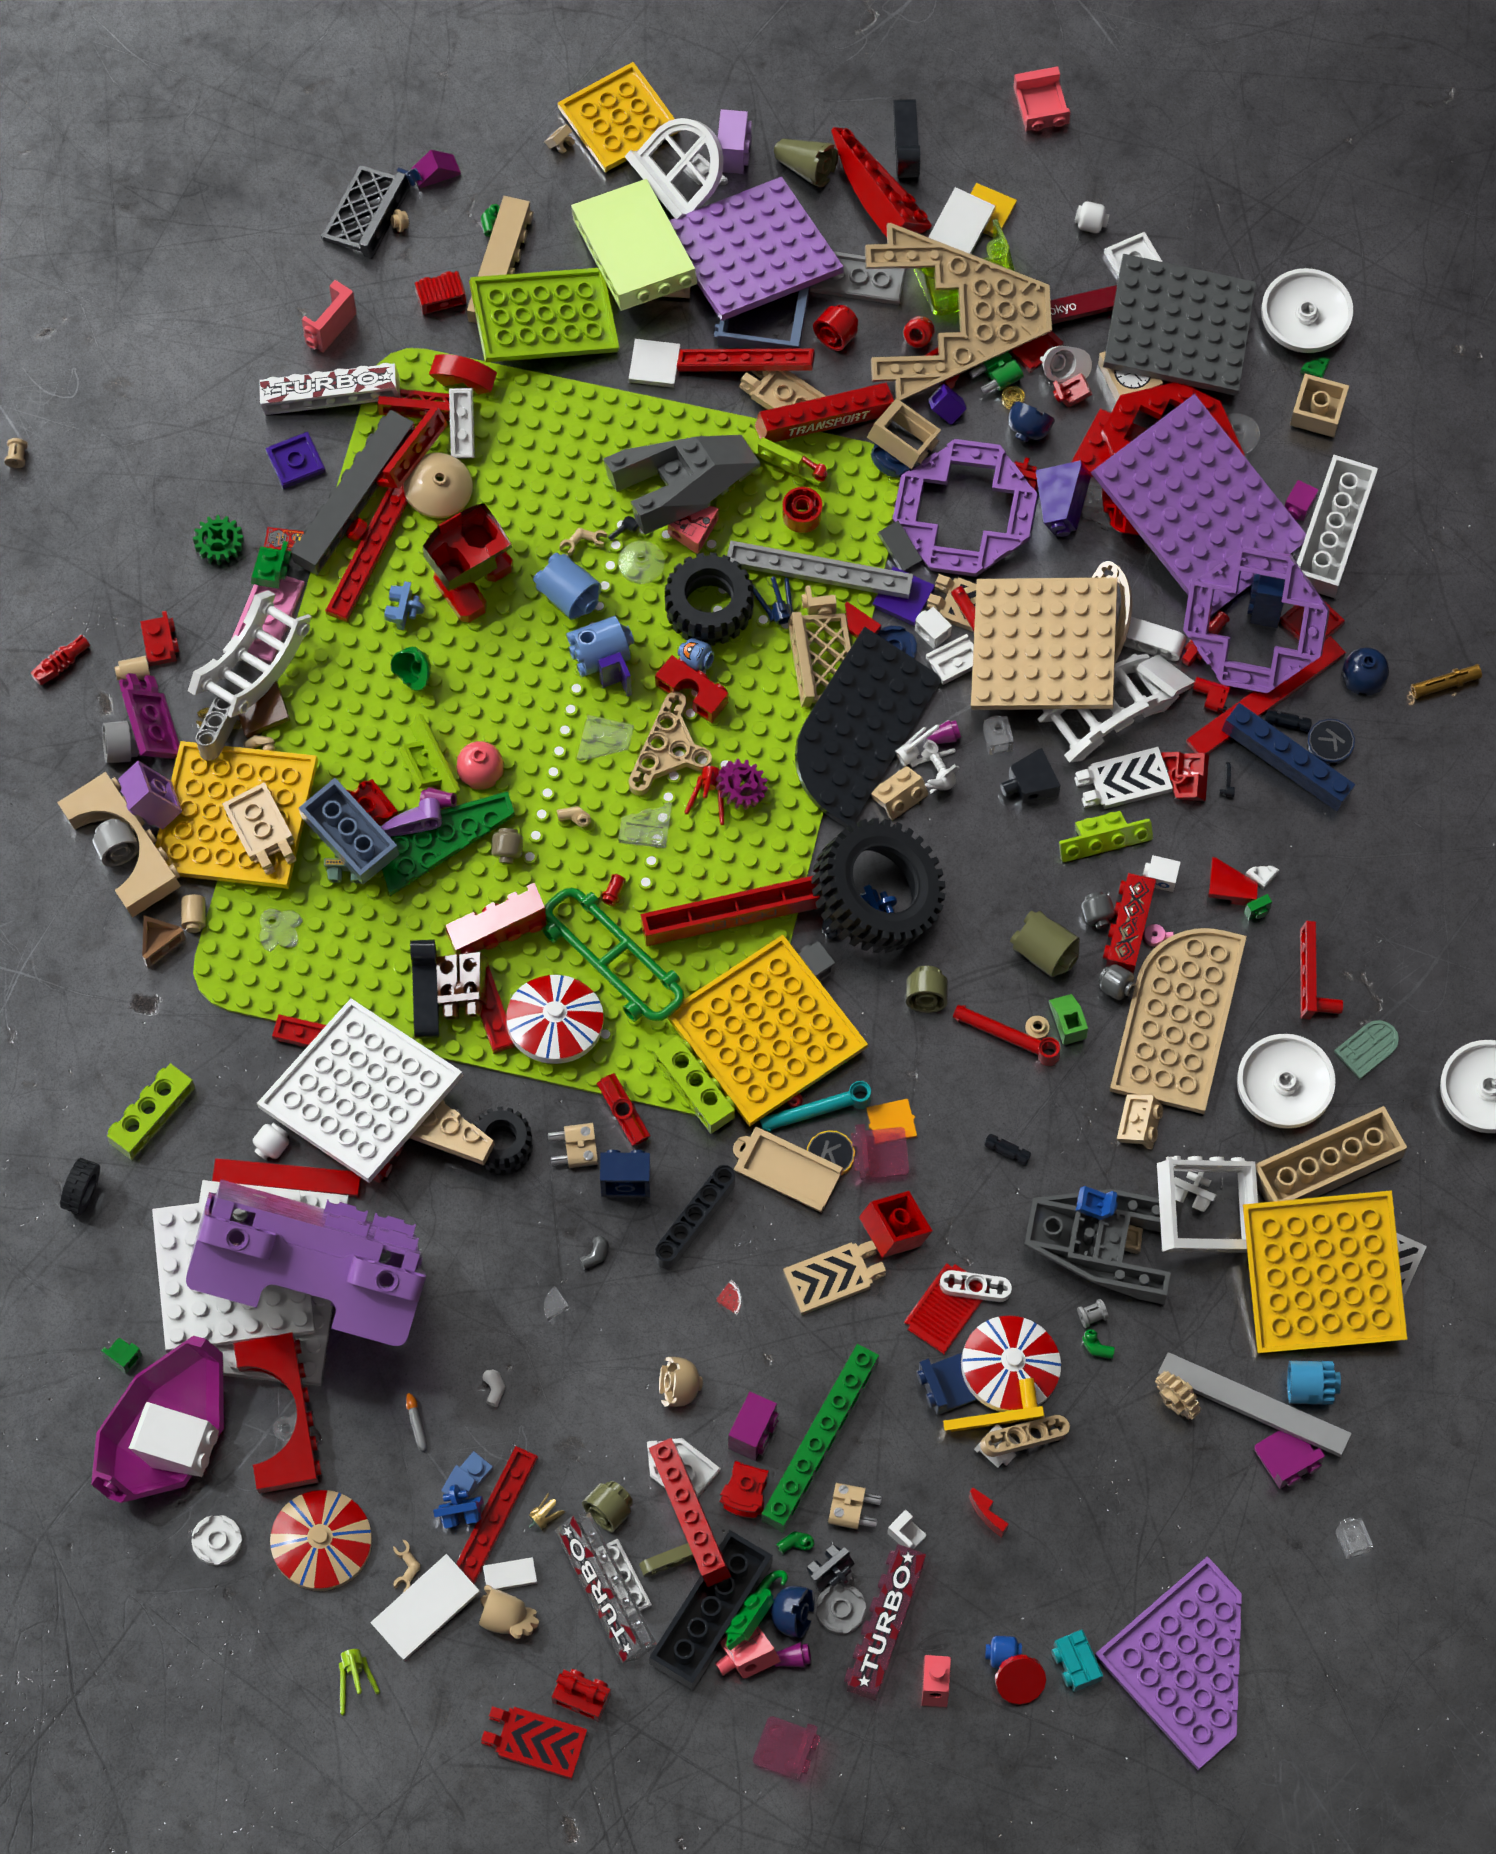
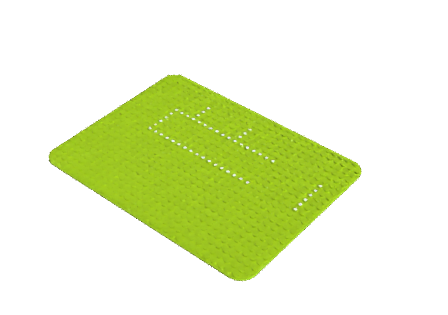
M406 348L390 353L376 365L395 363L399 373L400 389L449 394V389L469 388L464 383L443 386L429 375L435 355L448 353L421 348ZM473 359L495 370L497 376L491 392L478 395L473 391L475 458H457L468 469L473 483L471 498L463 510L485 503L512 544V548L506 551L513 559L512 572L497 582L487 581L485 577L474 582L487 601L486 612L470 623L460 621L434 584V570L423 554V545L439 524L451 517H427L416 511L408 502L348 622L327 615L325 612L362 538H359L353 542L345 535L319 574L310 573L297 618L307 614L312 616L309 623L310 630L303 638L293 659L278 679L290 721L262 732L261 736L271 737L275 741V751L317 756L318 764L310 798L334 778L346 790L351 791L357 789L359 783L373 779L397 809L399 815L407 810L418 807L421 792L429 788L418 789L399 751L403 744L417 742L409 726L417 714H423L425 720L429 723L430 730L438 742L445 760L449 764L454 779L459 784L460 793L457 796L456 806L508 791L515 816L392 896L389 895L382 870L365 884L351 883V871H342V882L330 883L324 866V858H339H335L332 850L304 821L296 855L297 861L294 863L289 889L217 881L206 917V926L202 930L195 953L193 975L199 992L212 1005L228 1012L273 1022L277 1021L278 1014L327 1025L350 999H353L444 1060L599 1095L603 1094L596 1083L602 1078L615 1073L631 1102L697 1116L654 1060L655 1050L677 1035L683 1042L682 1037L667 1018L663 1021H652L641 1016L635 1022L629 1019L623 1011V1006L629 1001L563 937L552 943L544 935L543 931L540 930L536 933H525L514 941L507 940L501 942L493 949L477 951L488 958V965L506 1014L508 1004L515 992L525 983L542 976L563 975L577 979L586 984L597 995L603 1009V1029L598 1042L584 1056L559 1064L534 1060L523 1054L517 1047L493 1054L481 1017H467L466 1007H459L458 1019L447 1020L444 1018L443 1007L439 1004V1038L415 1039L410 940L435 939L437 957L455 955L447 936L445 925L472 912H476L478 915L482 913L481 911L486 905L493 902L501 904L508 899L507 895L513 892H517L520 895L528 891V885L535 883L544 906L552 897L565 888H577L585 895L590 892L594 893L600 902L597 906L666 973L670 970L677 973L680 978L678 984L684 991L685 998L781 935H784L791 944L798 913L647 947L640 914L808 876L823 812L810 800L800 783L795 765V746L800 729L816 703H812L811 707H801L788 623L777 625L775 621L770 622L768 614L754 595L753 615L748 620L746 629H740V635L735 639L729 637V642L721 644V641L715 642V646H711L712 652H714V660L710 668L702 672L714 684L719 683L724 686L729 693V703L713 723H710L693 711V700L698 695L696 691L692 689L680 691L686 699V709L682 716L694 744L710 751L712 755L711 766L721 770L728 761L734 763L736 759H739L741 764H743L745 760H748L749 766L752 767V765L757 764L756 770H763L764 772L761 778L767 779L764 785L768 787L764 794L765 797L754 808L750 805L745 810L743 805H740L736 809L735 803L726 804L728 798L724 797V825H720L717 789L709 790L707 798H703L704 788L701 786L689 814L686 815L684 813L697 784L698 776L702 775L700 771L685 767L653 780L649 791L644 795H635L629 789V777L662 704L668 695L655 685V675L671 655L677 659L680 658L678 656V649L682 643L687 642L686 639L682 638V632L677 634L673 629V624H670L667 619V612L665 611V585H667L669 574L674 573V567L678 563L683 565L684 559L690 556L692 559L697 558L696 553L668 534V525L644 535L640 527L634 533L626 529L612 541L608 537H598V541L604 542V547L602 548L595 546L593 541L581 539L575 546L574 554L569 557L576 565L582 567L601 584L602 588L596 608L591 613L576 619H569L553 605L545 594L536 589V583L533 581L536 573L544 570L549 564L548 560L554 553L568 555L571 547L565 546L560 551V543L563 540H569L578 528L591 532L603 530L609 536L622 525L625 517L631 516L635 519L631 501L666 486L660 475L657 474L617 492L607 477L603 458L624 449L696 436L742 435L743 437L749 427L756 430L755 423L757 418ZM378 402L361 404L337 486L341 482L344 471L351 468L355 455L359 451L362 452L366 446L365 443L371 433H375L380 419L385 416L379 415ZM407 418L414 422L415 428L422 420L418 418ZM447 421L448 425L426 454L444 453L451 455L450 421ZM817 432L780 442L829 465L828 475L819 486L756 456L761 464L758 469L741 482L737 480L728 487L729 491L723 496L719 494L710 501V506L719 509V520L699 552L704 553V556H710V552L717 553L718 557L727 556L730 541H736L885 569L889 552L877 533L894 523L893 514L901 477L888 476L874 465L871 458V450L875 444ZM436 477V480L443 481V478ZM379 486L357 517L367 522V528L388 487ZM797 487L811 488L822 499L821 522L817 528L807 533H798L790 530L782 518L783 499L790 490ZM746 569L749 574V580L752 581L754 587L771 611L773 609L772 605L777 602L771 577L774 576L782 600L786 604L784 580L785 578L789 579L794 612H801L802 616L808 615L807 608L802 607L801 595L805 594V586H810L812 597L836 596L835 614L845 613L846 616L845 603L849 602L873 618L875 607L872 605L878 593ZM404 581L411 582L410 589L413 591L411 601L413 596H419V602L425 606L424 613L416 614L415 619H410V612H408L405 628L401 630L397 629L396 623L386 621L384 613L387 605L399 606V602L389 601L391 586H403ZM703 586L694 590L688 596L687 601L695 609L709 613L725 608L730 603L731 597L719 587ZM613 616L618 619L620 624L629 626L634 638V644L629 645L631 659L625 661V664L631 675L632 695H626L621 682L603 688L599 680V671L581 677L577 668L579 663L577 659L573 660L569 651L570 644L566 633ZM830 621L827 625L836 633L841 629L840 621ZM813 622L806 623V629L813 634L820 628ZM824 630L817 636L826 644L833 638ZM848 632L850 646L852 647L857 638ZM837 640L830 646L839 654L845 650L844 645ZM814 641L809 645L810 650L816 655L824 649ZM408 647H416L426 653L432 664L428 684L419 691L403 684V681L391 671L390 664L394 654ZM828 651L821 656L829 665H832L837 659ZM841 661L834 666L836 670L840 666ZM818 662L813 666V671L820 676L827 670ZM829 672L824 679L830 682L834 674ZM821 683L816 687L817 695H821L826 688ZM676 700L674 703L672 702L671 713L674 714V709L676 705H679V700ZM666 718L661 720L660 725L663 728H670L673 722ZM657 738L652 740L651 745L654 748H661L664 745V741ZM475 741H486L493 744L500 751L504 761L502 777L500 776L493 787L484 790L472 789L469 785L462 782L456 768L457 758L462 748ZM679 746L674 748L673 753L676 756H683L686 750ZM698 755L695 758V762L701 765L708 761L705 755ZM648 758L643 760L642 765L645 768H652L655 765V761ZM641 773L639 782H635L636 787L644 785V774ZM439 785L431 786V787H430V788H434V789L441 790L440 787H439ZM578 806L590 815L591 822L586 827H580L572 820L559 821L557 810ZM500 828L516 829L518 834L523 836L522 856L519 859H514L513 864L499 863V858L494 857L491 853L492 837L496 832H499ZM612 874L621 875L626 879L619 895L620 901L615 906L603 903V897L601 896L606 891ZM568 897L554 908V916L599 959L620 943L598 919L583 909L576 898ZM629 949L625 950L607 965L651 1010L655 1012L661 1011L675 999L674 993L671 990H667L661 981ZM681 1061L678 1062L676 1066L679 1068H685L688 1066V1064L686 1062ZM693 1080L690 1084L698 1087L702 1085V1082ZM712 1098L704 1101L707 1105H714L717 1102Z

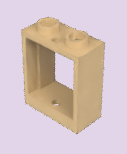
M896 398L874 423L867 438L912 469L917 462L921 464L929 454L928 450L932 452L940 441L937 437L941 429ZM894 421L924 442V444L917 451L889 431L887 427Z

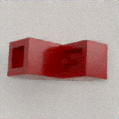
M438 354L434 357L429 375L443 386L464 383L469 388H473V391L479 395L492 391L497 372L485 364L467 357Z

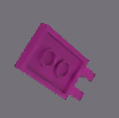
M128 673L126 675L127 679H121L119 684L121 692H123V700L140 755L176 759L180 744L164 693H158V685L154 676L146 675L144 677L146 682L138 681L136 674Z

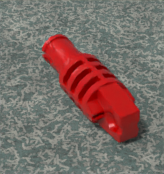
M1219 610L1209 622L1208 633L1219 635L1218 633L1230 621L1229 616ZM1190 640L1184 647L1187 651L1182 656V663L1188 667L1197 658L1202 659L1197 650L1198 648Z
M79 635L66 647L60 646L58 651L55 650L53 655L50 654L48 659L45 658L31 672L33 679L38 684L43 685L58 676L59 673L69 667V664L72 665L74 663L75 657L90 647L88 640L83 635Z

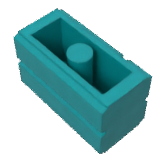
M1083 1630L1055 1640L1054 1649L1051 1650L1056 1663H1061L1065 1672L1062 1673V1677L1067 1687L1072 1686L1073 1691L1077 1692L1102 1681L1103 1674Z

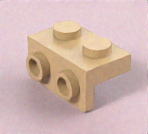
M906 766L879 784L871 793V797L884 807L888 817L894 820L928 796L929 793L923 778Z

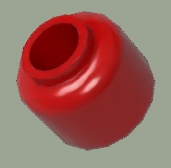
M924 316L912 318L903 330L906 343L915 348L926 346L935 334V327L932 321Z

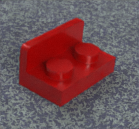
M162 611L163 617L140 621L149 667L177 661L175 653L179 652L177 638L172 639L171 632H175L173 618H168L167 611Z

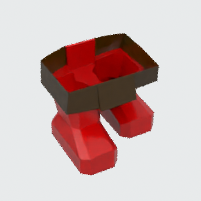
M485 503L469 507L439 524L423 545L424 558L434 570V584L460 621L467 623L485 614L487 608V601L474 582L482 577H485L487 581L497 582L510 574L513 568V559L506 552L512 548V544Z

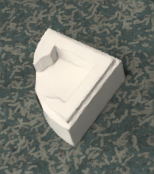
M1255 866L1249 869L1245 875L1256 881L1258 886L1264 890L1277 876L1279 869L1273 866Z

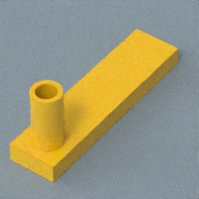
M1034 1378L1019 1380L1023 1409L944 1420L945 1432L949 1433L995 1426L996 1424L1003 1425L1045 1418L1043 1406L1038 1407Z

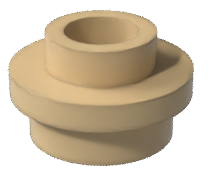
M399 209L394 210L393 215H391V225L393 228H396L397 232H403L404 229L409 227L406 211Z
M1032 1016L1027 1020L1025 1030L1028 1035L1042 1039L1049 1033V1022L1044 1017ZM1040 1024L1042 1028L1037 1030L1033 1025Z

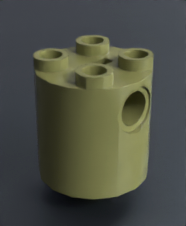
M1030 911L1024 919L1026 924L1022 930H1017L1010 939V942L1014 944L1013 950L1024 955L1032 964L1051 977L1071 970L1079 958L1080 938L1059 923L1047 918L1042 911L1037 913Z

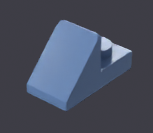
M473 1451L460 1467L457 1465L454 1467L441 1491L444 1494L450 1493L451 1485H458L460 1491L468 1490L470 1497L493 1470V1466Z

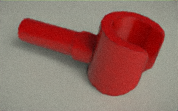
M803 456V462L814 470L812 474L814 479L823 482L828 475L826 466L821 463L817 465Z

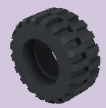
M710 552V556H704V553L696 554L697 558L694 559L690 556L684 559L683 565L678 563L674 567V573H670L667 578V585H665V611L667 612V619L670 624H673L675 632L677 634L682 632V638L687 641L695 638L702 642H707L711 646H715V642L721 641V644L729 642V637L733 639L738 637L740 629L745 630L748 626V620L752 618L754 607L753 583L749 580V574L746 569L741 570V564L736 560L731 562L729 556L723 555L718 557L717 553ZM715 586L726 591L730 595L731 601L722 610L708 613L692 607L687 598L694 590L700 587Z

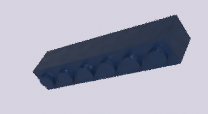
M1238 703L1225 720L1222 728L1223 732L1338 812L1350 796L1355 786L1352 781L1241 703Z

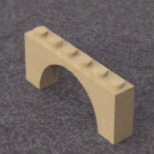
M104 772L57 803L75 830L92 822L119 819L121 822L129 824L131 829L137 834L140 850L136 867L130 877L115 890L133 918L181 887L177 880L180 875L173 864L168 866L165 862L169 858L162 847L157 849L153 844L157 840L150 829L147 831L143 829L142 825L145 822L142 817L133 815L127 809L126 799L119 793L122 788L116 778L110 779L107 773Z

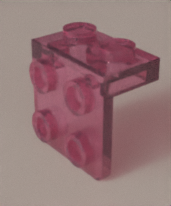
M865 1124L855 1125L856 1133H851L852 1148L857 1147L858 1156L853 1157L855 1171H860L861 1180L902 1176L909 1173L904 1128L895 1127L866 1131Z
M770 1716L767 1719L754 1754L753 1763L759 1767L800 1781L802 1774L807 1775L812 1760L808 1759L811 1749L816 1750L820 1740V1735H817L818 1727L808 1723L807 1727L804 1728Z

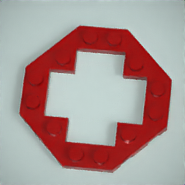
M1169 383L1120 395L1101 432L1104 442H1107L1109 446V454L1113 456L1130 443L1124 438L1139 410L1160 420L1168 403L1178 407L1195 394L1244 456L1245 454L1221 401L1188 385Z

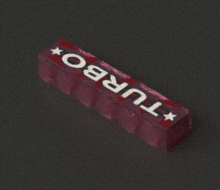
M897 1544L895 1551L890 1550L886 1565L890 1567L887 1575L882 1573L877 1587L881 1589L878 1598H873L869 1611L873 1612L871 1620H865L861 1635L865 1636L862 1645L857 1643L852 1657L856 1659L854 1668H848L844 1682L848 1683L847 1691L876 1701L926 1560L925 1553Z

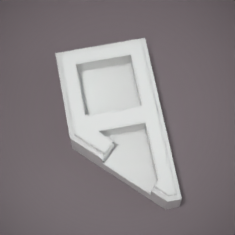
M697 154L691 162L707 179L710 163L703 156ZM688 166L683 170L698 185H703ZM722 174L719 185H726L728 179Z

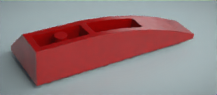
M833 127L831 131L836 148L838 149L837 152L854 192L886 238L887 223L895 224L918 234L930 229L932 224L927 219V214L915 203V198L907 193L855 138L854 133L848 128Z

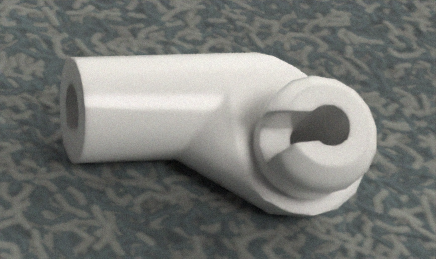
M494 1369L486 1370L483 1374V1381L489 1384L491 1388L486 1403L493 1407H498L505 1390V1384L498 1371Z

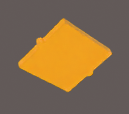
M908 1099L866 1107L870 1122L869 1129L872 1130L876 1146L917 1137L914 1125L915 1116L911 1113Z

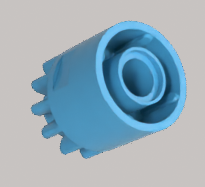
M1289 1361L1287 1371L1289 1404H1333L1334 1394H1340L1341 1375L1340 1372H1335L1333 1361Z

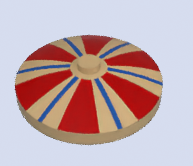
M316 1490L295 1497L282 1508L272 1526L270 1545L278 1569L289 1581L308 1590L326 1591L347 1584L362 1571L371 1552L372 1533L365 1513L356 1502L335 1491Z

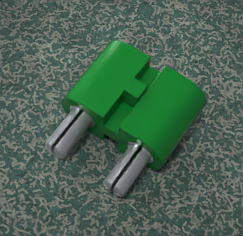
M1009 352L982 363L980 366L969 371L971 378H975L984 372L988 378L992 379L990 383L981 387L984 394L995 388L1001 391L1024 378L1021 368L1015 360L1011 359Z

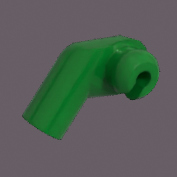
M497 204L490 205L481 215V224L486 237H491L493 224L500 209V206Z
M1089 1329L1085 1331L1082 1340L1088 1352L1092 1356L1113 1359L1115 1347L1102 1345L1097 1338L1098 1333L1095 1330Z
M794 1531L779 1541L776 1547L782 1554L793 1547L810 1550L814 1547V1539L807 1533Z

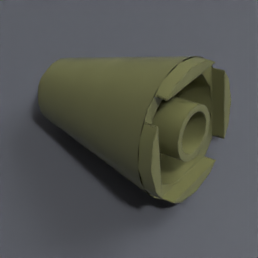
M783 138L774 147L775 158L817 187H824L830 181L827 177L830 172H835L838 162V149L834 148L835 145L832 143Z

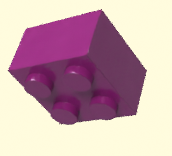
M749 1391L728 1435V1449L756 1461L758 1455L763 1456L769 1443L767 1442L769 1432L773 1434L779 1423L777 1403Z

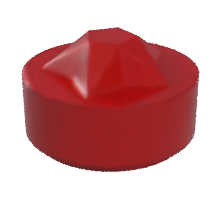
M361 518L355 519L347 529L346 536L353 542L362 538L366 532L367 522Z

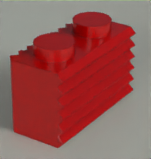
M447 271L440 276L433 278L424 277L419 282H415L416 295L423 315L467 303L466 293L458 271Z

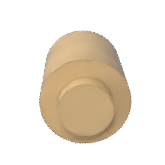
M146 656L118 661L119 666L115 667L117 681L127 679L126 675L128 673L136 674L138 681L145 680L144 677L150 675Z
M192 894L181 898V926L187 932L197 933L206 926L205 897Z

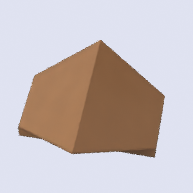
M144 916L142 957L145 965L149 968L186 940L181 927Z

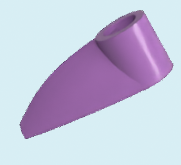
M425 798L419 802L418 807L393 817L383 824L381 828L389 837L436 829L442 824L440 801L435 798Z

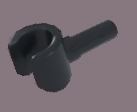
M627 516L623 520L622 525L607 537L612 541L626 529L634 533L639 526L633 517Z

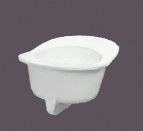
M1056 346L1047 350L1044 356L1040 357L1044 373L1052 381L1057 380L1064 383L1080 373L1087 378L1092 369L1090 355L1080 348Z

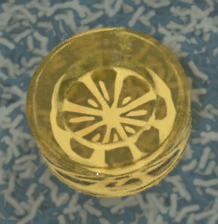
M1010 386L1003 391L1002 404L1005 408L1010 410L1014 401L1024 403L1025 394L1021 388Z

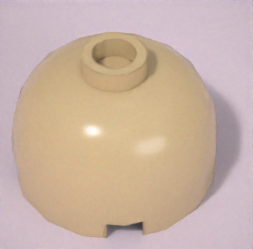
M666 1357L665 1360L669 1362L667 1366L662 1365L659 1378L660 1394L665 1392V1400H661V1402L666 1407L685 1406L695 1399L698 1391H701L703 1379L699 1376L695 1365L689 1360L680 1357Z

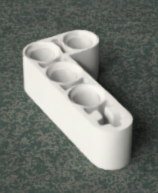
M1117 602L1116 628H1117V624H1118V620H1119V616H1120V609H1121V605H1120L1118 602ZM1131 617L1128 634L1123 646L1154 656L1159 654L1164 659L1170 661H1178L1186 642V636L1181 632Z

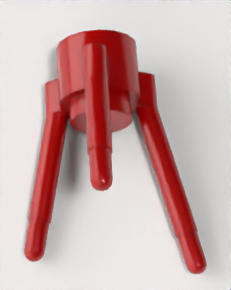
M705 766L703 768L702 775L698 776L697 784L684 813L686 815L689 814L701 786L704 788L703 798H707L709 790L716 789L719 784L716 781L720 771L719 768L714 766ZM718 790L720 825H724V801L720 797L723 792L722 790Z

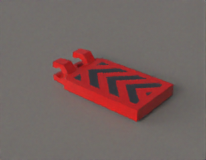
M492 1706L489 1720L503 1724L504 1727L501 1736L484 1731L481 1739L482 1745L495 1748V1752L499 1753V1758L572 1780L587 1729L517 1707L509 1708L507 1712Z

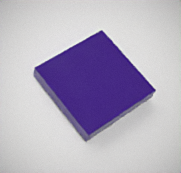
M308 432L265 448L283 489L326 473Z
M893 566V568L891 569V570H893V571H899V572L907 573V572H905V571H903V570H900V569H898V568H896V567H894V566ZM913 575L909 599L878 593L872 606L915 626L916 618L923 611L930 593L932 594L935 589V585Z

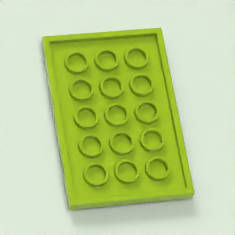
M599 268L470 277L469 284L485 362L619 351L620 347L608 289Z

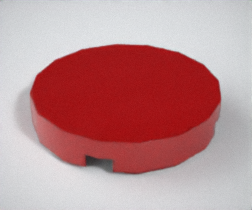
M1022 1654L1011 1656L1003 1661L995 1675L997 1691L1003 1699L1014 1704H1024L1033 1701L1039 1697L1046 1684L1045 1670L1040 1662L1035 1658L1033 1659Z

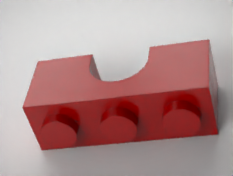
M673 655L670 656L655 675V685L667 694L674 693L675 691L680 692L683 689L696 691L698 695L693 700V711L710 723H713L729 703V693L724 686L719 683L714 684L706 674L701 671H695L680 658L677 659Z

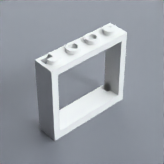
M1181 1156L1166 1157L1165 1161L1157 1163L1162 1252L1247 1253L1243 1204L1258 1203L1255 1161H1245V1158L1242 1157L1231 1158V1161H1224V1157H1211L1209 1160H1203L1202 1156L1188 1157V1160H1181ZM1174 1171L1237 1172L1242 1239L1178 1238Z

